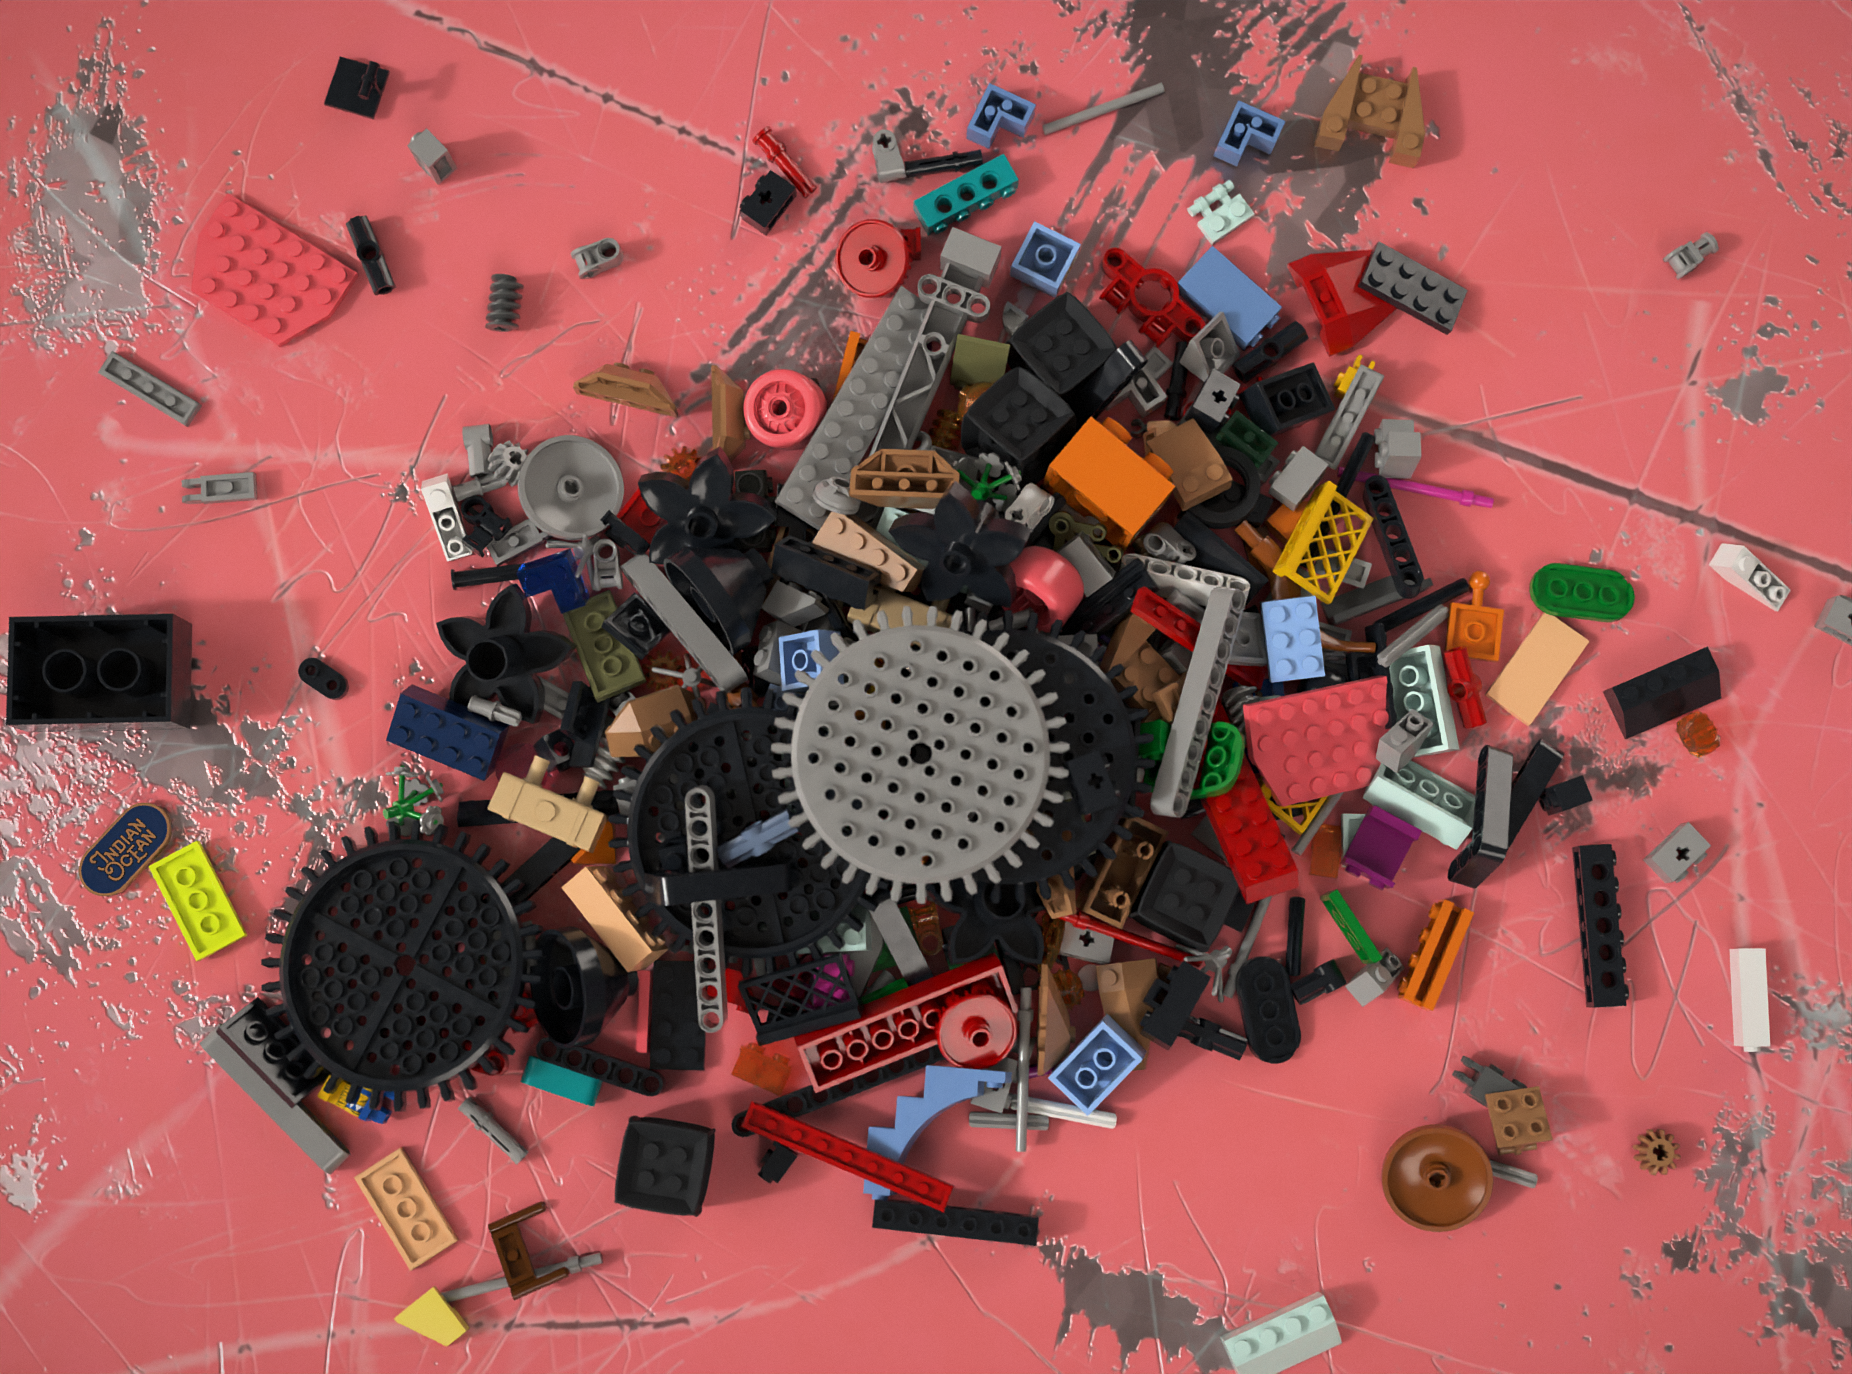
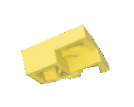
M436 1286L432 1287L394 1318L397 1323L445 1346L450 1345L470 1329L455 1307L449 1305Z

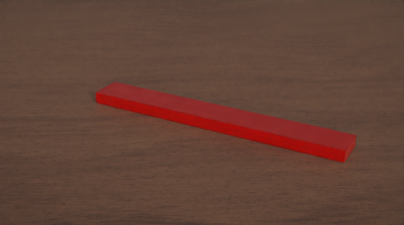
M753 1100L741 1127L941 1212H944L954 1185Z

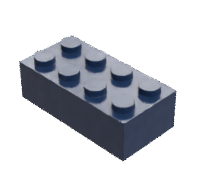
M412 684L400 693L386 741L485 781L496 769L510 725L497 720L492 722L486 716L469 712L467 706Z

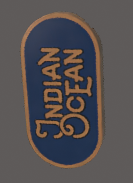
M138 803L127 808L83 855L79 864V877L83 886L89 892L98 896H114L124 892L170 842L172 823L168 813L161 807L151 803Z

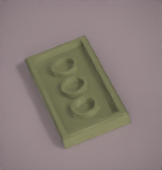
M610 590L561 609L572 640L577 645V653L597 702L647 682L637 656L601 627L602 623L617 609Z

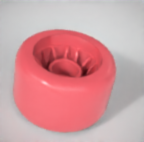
M789 369L772 370L758 377L748 389L743 405L744 419L753 436L767 446L784 451L805 448L828 410L825 395L817 383L811 378ZM785 402L787 410L783 415L779 416V406Z
M1041 546L1026 547L1014 561L1009 563L1015 573L1017 594L1011 608H1002L1005 611L1011 610L1013 614L1031 607L1038 615L1036 626L1038 631L1050 632L1051 625L1057 619L1062 621L1063 626L1080 604L1084 595V583L1075 566L1061 554Z

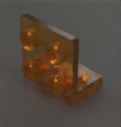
M749 1042L748 1046L745 1044L741 1045L739 1049L741 1052L731 1075L781 1096L794 1067L789 1064L790 1058L778 1053H774L772 1057L764 1053L765 1047L753 1042Z

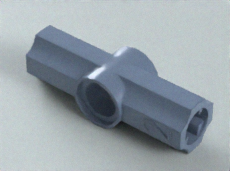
M788 808L764 822L760 820L748 826L740 835L731 838L717 847L720 860L730 868L753 855L756 857L767 852L777 842L799 831L800 827L790 828L788 824L790 819L795 816L794 813Z

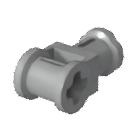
M1704 232L1701 234L1700 239L1694 243L1690 241L1684 246L1681 245L1665 256L1663 261L1670 264L1677 274V280L1694 270L1704 260L1705 256L1710 253H1716L1719 250L1718 242L1712 234Z

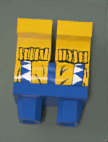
M331 1075L328 1076L317 1096L318 1098L344 1109L363 1121H374L380 1124L387 1123L392 1113L391 1110L384 1106L380 1110L369 1109L372 1089L363 1087L358 1102L356 1104H349L345 1100L351 1083L343 1079L335 1093L328 1094L323 1091ZM385 1091L383 1100L385 1097H388L394 1101V1092Z

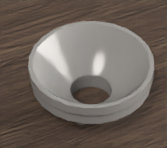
M832 476L830 479L819 482L812 494L813 499L820 506L839 514H855L859 511L861 500L849 496L850 480L837 476Z

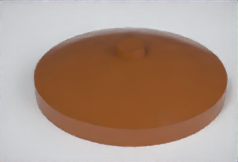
M1430 1124L1406 1132L1390 1147L1382 1165V1186L1388 1204L1403 1221L1421 1230L1446 1232L1461 1228L1481 1214L1491 1197L1493 1172L1486 1152L1471 1135L1452 1126Z

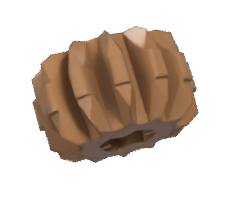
M1648 1129L1646 1130V1137L1643 1135L1637 1136L1641 1145L1632 1146L1633 1149L1639 1151V1154H1636L1633 1158L1635 1161H1642L1639 1166L1641 1170L1648 1169L1651 1175H1656L1658 1171L1660 1174L1666 1175L1668 1172L1667 1167L1670 1169L1677 1168L1672 1160L1681 1158V1155L1674 1153V1150L1679 1149L1680 1145L1672 1143L1674 1139L1672 1134L1665 1135L1663 1129H1657L1656 1132ZM1654 1148L1660 1150L1659 1156L1653 1154Z

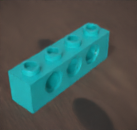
M1002 154L914 200L913 210L927 235L932 233L940 234L949 227V224L955 221H965L971 216L972 212L978 209L982 211L993 205V201L1001 197L1006 199L1012 196L1016 189H1018L1019 179L1006 156ZM991 181L996 184V187L987 189L983 184ZM964 193H970L974 198L970 201H965L960 196ZM948 205L951 210L947 213H942L938 210V207Z

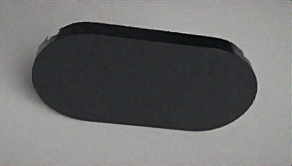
M1265 956L1253 957L1240 967L1236 976V991L1249 1049L1261 1061L1279 1064L1289 1060L1294 1055L1301 1041V1031L1288 972L1281 963Z

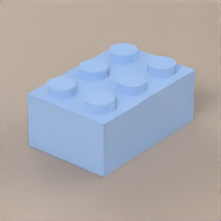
M1309 595L1261 601L1260 610L1269 681L1273 683L1325 676L1316 596Z
M1106 1014L1053 1069L1048 1079L1088 1116L1143 1060L1147 1051Z

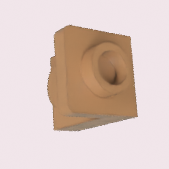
M1177 682L1168 684L1152 693L1162 717L1156 720H1162L1170 725L1173 724L1182 693Z

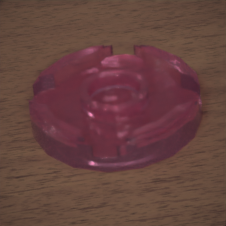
M517 743L507 747L500 754L496 762L498 782L503 772L521 779L523 777L526 778L534 756H538L533 745ZM547 770L541 782L543 786L546 784L549 776Z

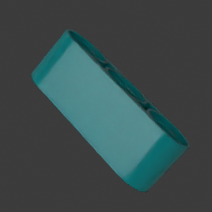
M529 1055L520 1082L593 1107L603 1083L601 1080L545 1062Z

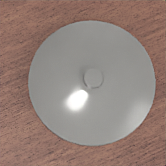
M563 435L542 442L527 456L518 476V496L527 517L540 530L559 539L582 540L583 533H587L589 538L600 533L609 525L605 526L600 521L608 510L617 516L623 502L624 483L616 461L601 445L584 437Z

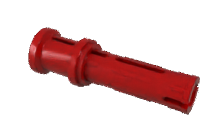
M768 126L756 134L752 142L755 145H759L766 153V159L777 164L804 198L809 196V192L812 194L817 187L813 185L786 153V146L784 143H779L774 137L772 129Z

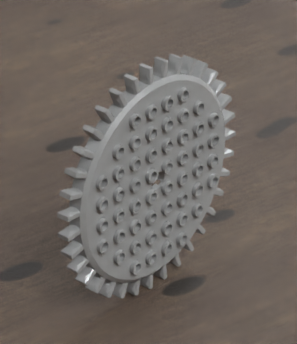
M904 606L901 615L904 625L902 627L891 629L885 612L883 610L878 611L877 622L880 626V632L868 636L863 623L857 619L853 621V630L859 638V641L848 647L842 637L836 632L830 636L832 644L840 652L832 661L827 660L820 651L814 649L811 652L812 659L823 670L815 679L806 672L797 670L795 673L796 679L800 683L807 685L809 690L804 699L792 693H784L782 697L783 701L788 705L798 707L799 711L794 721L784 717L775 719V726L780 729L792 730L793 736L792 743L784 744L778 742L772 744L771 751L777 754H791L792 766L789 768H778L772 771L773 778L776 779L793 777L796 790L780 795L778 797L779 803L788 804L794 800H800L804 812L793 816L788 824L790 828H795L806 821H810L816 832L806 838L802 846L805 850L813 848L820 840H824L830 846L831 851L823 857L821 866L824 869L831 866L834 860L841 856L850 863L849 868L843 873L842 882L845 884L853 880L858 869L871 874L870 880L866 884V894L872 895L876 891L878 880L881 877L893 881V888L890 892L891 901L898 902L902 895V884L910 883L917 886L916 899L918 904H925L927 898L926 884L940 883L941 896L946 902L952 899L950 880L962 877L969 894L977 893V884L973 880V872L983 868L987 872L988 878L993 883H997L1001 879L999 872L993 866L992 862L1003 855L1010 865L1018 868L1022 864L1021 860L1010 847L1018 839H1021L1028 847L1037 849L1040 845L1034 836L1026 832V829L1032 820H1035L1042 826L1051 827L1054 821L1048 815L1038 811L1041 800L1046 799L1052 803H1061L1064 796L1045 788L1048 776L1060 779L1067 777L1069 770L1063 767L1050 766V753L1066 752L1069 750V744L1064 742L1049 743L1048 729H1058L1066 724L1064 717H1055L1051 720H1045L1041 707L1052 704L1058 698L1056 693H1047L1041 698H1036L1031 689L1032 685L1040 682L1045 676L1043 669L1035 671L1028 678H1024L1017 669L1020 664L1026 661L1029 652L1026 649L1022 650L1011 661L1000 653V650L1008 642L1009 635L1004 632L1000 635L994 646L991 647L980 640L982 634L986 631L987 621L983 619L976 624L974 633L970 636L959 631L963 620L961 611L957 610L952 616L951 627L944 628L936 626L938 616L936 606H930L927 612V625H913L910 606ZM918 642L921 645V649L917 652L911 650V643ZM938 652H945L947 659L939 661L937 659ZM882 658L885 661V665L882 668H877L874 665L875 659ZM970 661L973 664V670L966 671L963 668V663ZM903 668H908L911 671V676L904 678L900 671ZM990 672H998L1000 675L999 680H991L989 677ZM842 674L847 675L849 681L846 684H840L838 677ZM935 678L937 686L934 688L929 687L927 680ZM872 684L875 687V692L867 694L864 687ZM957 687L962 688L964 695L956 697L953 690ZM893 694L901 696L902 700L899 704L892 703L891 696ZM987 697L990 700V705L982 707L980 705L981 698ZM836 701L839 704V708L832 711L828 708V703ZM925 704L928 707L927 713H919L917 710L918 705ZM1008 707L1015 708L1016 715L1014 717L1007 715L1006 709ZM856 711H863L865 718L861 721L857 720L854 716ZM952 714L954 722L951 724L946 723L944 715ZM884 720L891 722L892 727L890 730L882 729L881 723ZM974 723L978 724L981 728L977 734L972 733L970 730V726ZM819 728H828V736L821 737L818 734ZM910 730H915L918 733L916 740L908 738L907 733ZM999 733L1006 735L1007 741L1005 743L997 741L996 737ZM853 737L855 745L852 747L846 746L845 739ZM936 740L944 742L942 750H937L934 747ZM916 743H924L931 748L932 756L926 764H917L910 757V749ZM1025 743L1032 744L1033 751L1031 753L1024 752L1023 745ZM873 747L881 748L882 754L879 757L871 754ZM968 750L971 753L970 759H962L960 756L961 751ZM812 753H816L819 756V761L815 764L810 763L808 760V756ZM901 756L908 759V765L905 767L898 764V758ZM988 760H995L997 768L994 770L987 767ZM838 763L844 764L846 767L845 772L837 773L835 765ZM927 766H931L935 770V774L931 777L926 776L924 773V769ZM1016 769L1022 770L1024 774L1020 780L1016 779L1013 775ZM864 773L871 774L872 781L870 783H864L861 780V776ZM953 776L960 777L961 784L959 786L951 784ZM890 783L898 785L899 789L896 793L889 792L888 785ZM979 786L987 788L986 796H980L977 793ZM829 789L836 793V797L833 800H828L825 797V792ZM916 793L924 794L925 800L923 803L915 801L914 796ZM1005 796L1013 797L1014 803L1012 806L1005 805ZM855 799L862 802V808L859 810H855L851 806L852 801ZM945 802L949 803L952 807L949 813H944L941 810V805ZM881 809H885L889 813V817L885 820L878 817V812ZM970 812L978 815L977 822L971 823L968 821L967 816ZM907 819L914 820V829L909 830L905 827ZM996 822L1003 823V832L998 833L995 831L994 825ZM844 826L852 828V834L848 837L844 836L841 832ZM933 829L941 831L942 836L940 839L932 838L931 832ZM870 836L878 837L879 844L877 846L869 845L868 839ZM960 839H966L968 841V847L966 849H960L958 847V841ZM899 845L905 848L903 856L895 854V848ZM928 855L932 858L930 866L922 864L921 859L923 856Z

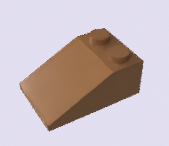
M1194 418L1146 441L1150 452L1163 459L1173 470V474L1168 480L1175 485L1172 492L1182 511L1231 488L1233 479Z

